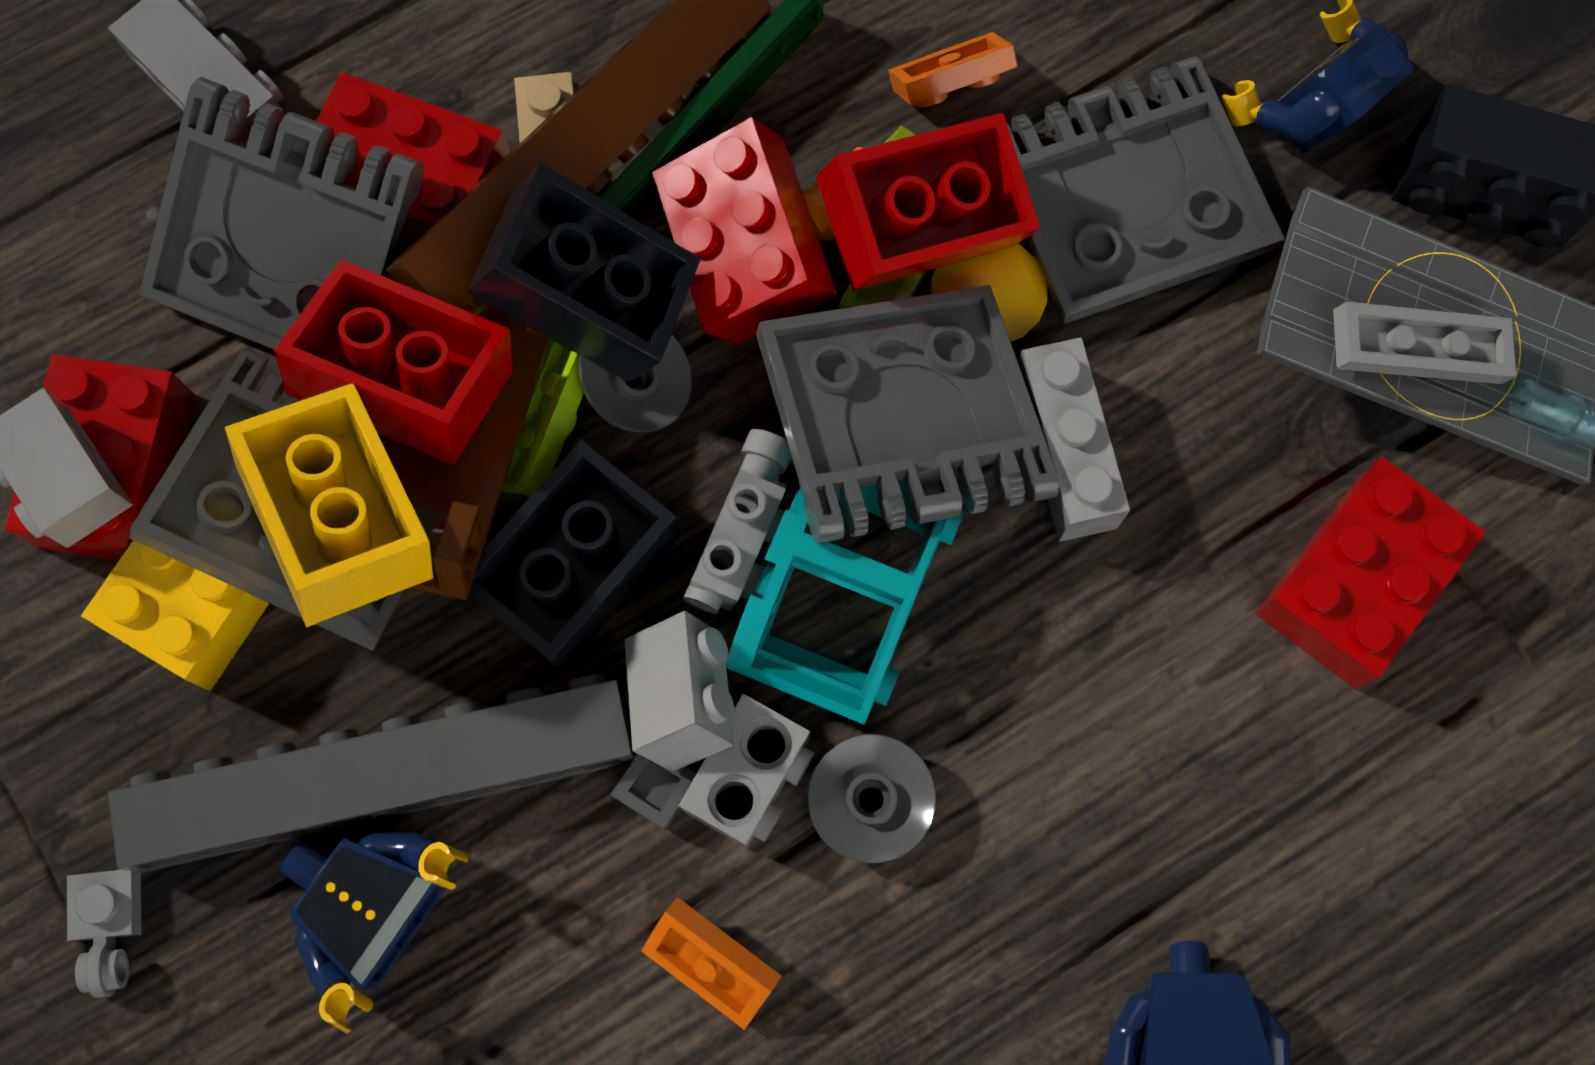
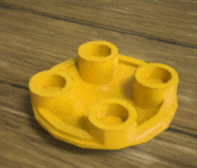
M1020 244L936 268L933 274L930 294L990 285L1010 342L1023 338L1039 323L1047 304V282L1038 261Z

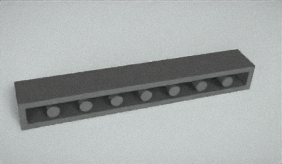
M589 675L569 681V690L545 696L542 688L525 689L508 694L506 696L507 704L483 709L481 702H467L444 709L445 718L421 723L419 716H403L384 721L382 723V732L358 737V731L355 729L339 730L321 735L319 737L320 745L296 750V746L293 743L276 744L256 750L257 759L233 764V758L219 757L194 763V773L171 778L169 771H156L133 776L130 778L131 787L108 792L117 869L143 873L631 764L636 754L632 751L631 729L623 690L617 680L606 682L605 675Z

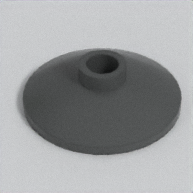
M673 335L670 337L662 361L633 380V389L622 378L582 356L579 357V377L588 402L605 421L621 430L632 433L658 431L674 422L684 411L688 403L692 385L690 365L683 348Z
M859 735L838 743L819 761L809 784L808 807L817 833L836 853L856 862L884 863L905 855L925 836L935 812V786L924 761L906 744L883 735ZM873 789L880 793L883 799V805L880 810L870 813L860 807L859 795L863 791Z

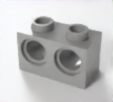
M743 694L734 708V716L732 717L734 746L706 757L678 806L682 812L748 849L754 837L763 842L767 840L783 811L782 807L774 803L786 781L797 786L809 766L814 752L806 748L810 740L809 730ZM763 732H772L780 736L785 743V750L782 756L775 762L767 764L754 760L749 754V745L756 735ZM734 786L748 790L754 800L749 814L739 820L726 819L719 814L717 809V802L721 793Z

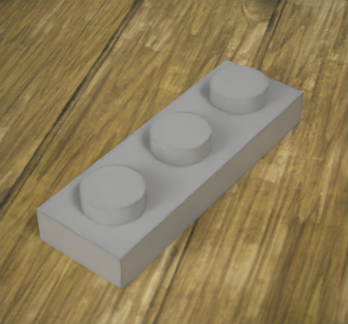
M1348 301L1333 309L1337 369L1503 384L1517 377L1512 318Z

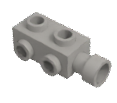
M752 429L746 438L740 452L741 457L744 459L683 597L690 605L709 613L717 614L720 608L731 612L739 597L748 600L750 594H754L759 578L765 568L755 563L763 541L771 544L785 512L784 509L778 506L786 489L774 484L777 474L785 473L792 455L787 440L765 430ZM712 563L719 564L724 570L715 568Z

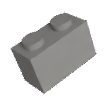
M44 387L0 415V484L5 488L11 486L20 499L21 503L16 505L14 510L20 521L33 536L40 538L45 535L64 547L69 548L133 506L71 408Z
M683 611L625 639L633 752L674 772L734 746L732 727L734 703L728 689L726 671L728 648L723 634L690 613Z

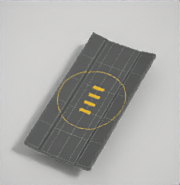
M1308 186L1304 189L1286 236L1260 329L1257 355L1582 486L1590 484L1594 450L1592 442L1595 433V306ZM1348 301L1512 318L1517 377L1503 384L1337 369L1333 309Z

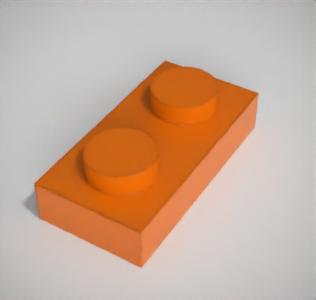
M990 32L891 68L888 72L893 91L910 106L927 107L944 101L948 97L947 93L965 86L976 88L990 85L999 80L1000 73L1018 66L1013 45L994 32Z
M678 897L664 912L641 952L743 1030L746 1029L782 978L779 973Z

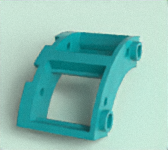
M903 480L898 481L906 507L907 521L905 522V527L925 534L911 569L907 574L830 542L816 544L812 535H810V528L805 513L804 496L800 487L789 511L785 510L765 556V560L775 563L776 566L766 565L754 590V595L750 594L728 654L726 668L865 725L874 702L884 706L888 703L900 673L899 670L889 667L910 612L939 542L952 545L965 511L962 510L961 515L958 517L915 524L910 516L904 497ZM877 485L860 488L867 512L882 517L877 499ZM838 492L836 493L837 499L840 500ZM794 568L894 607L868 674L769 634Z

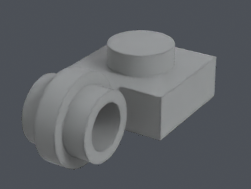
M115 870L68 875L67 941L93 940V946L89 952L81 953L77 958L75 965L77 987L82 993L90 992L94 998L110 997L116 989H122L126 986L129 977L128 957L123 949H116V937L141 935V873Z

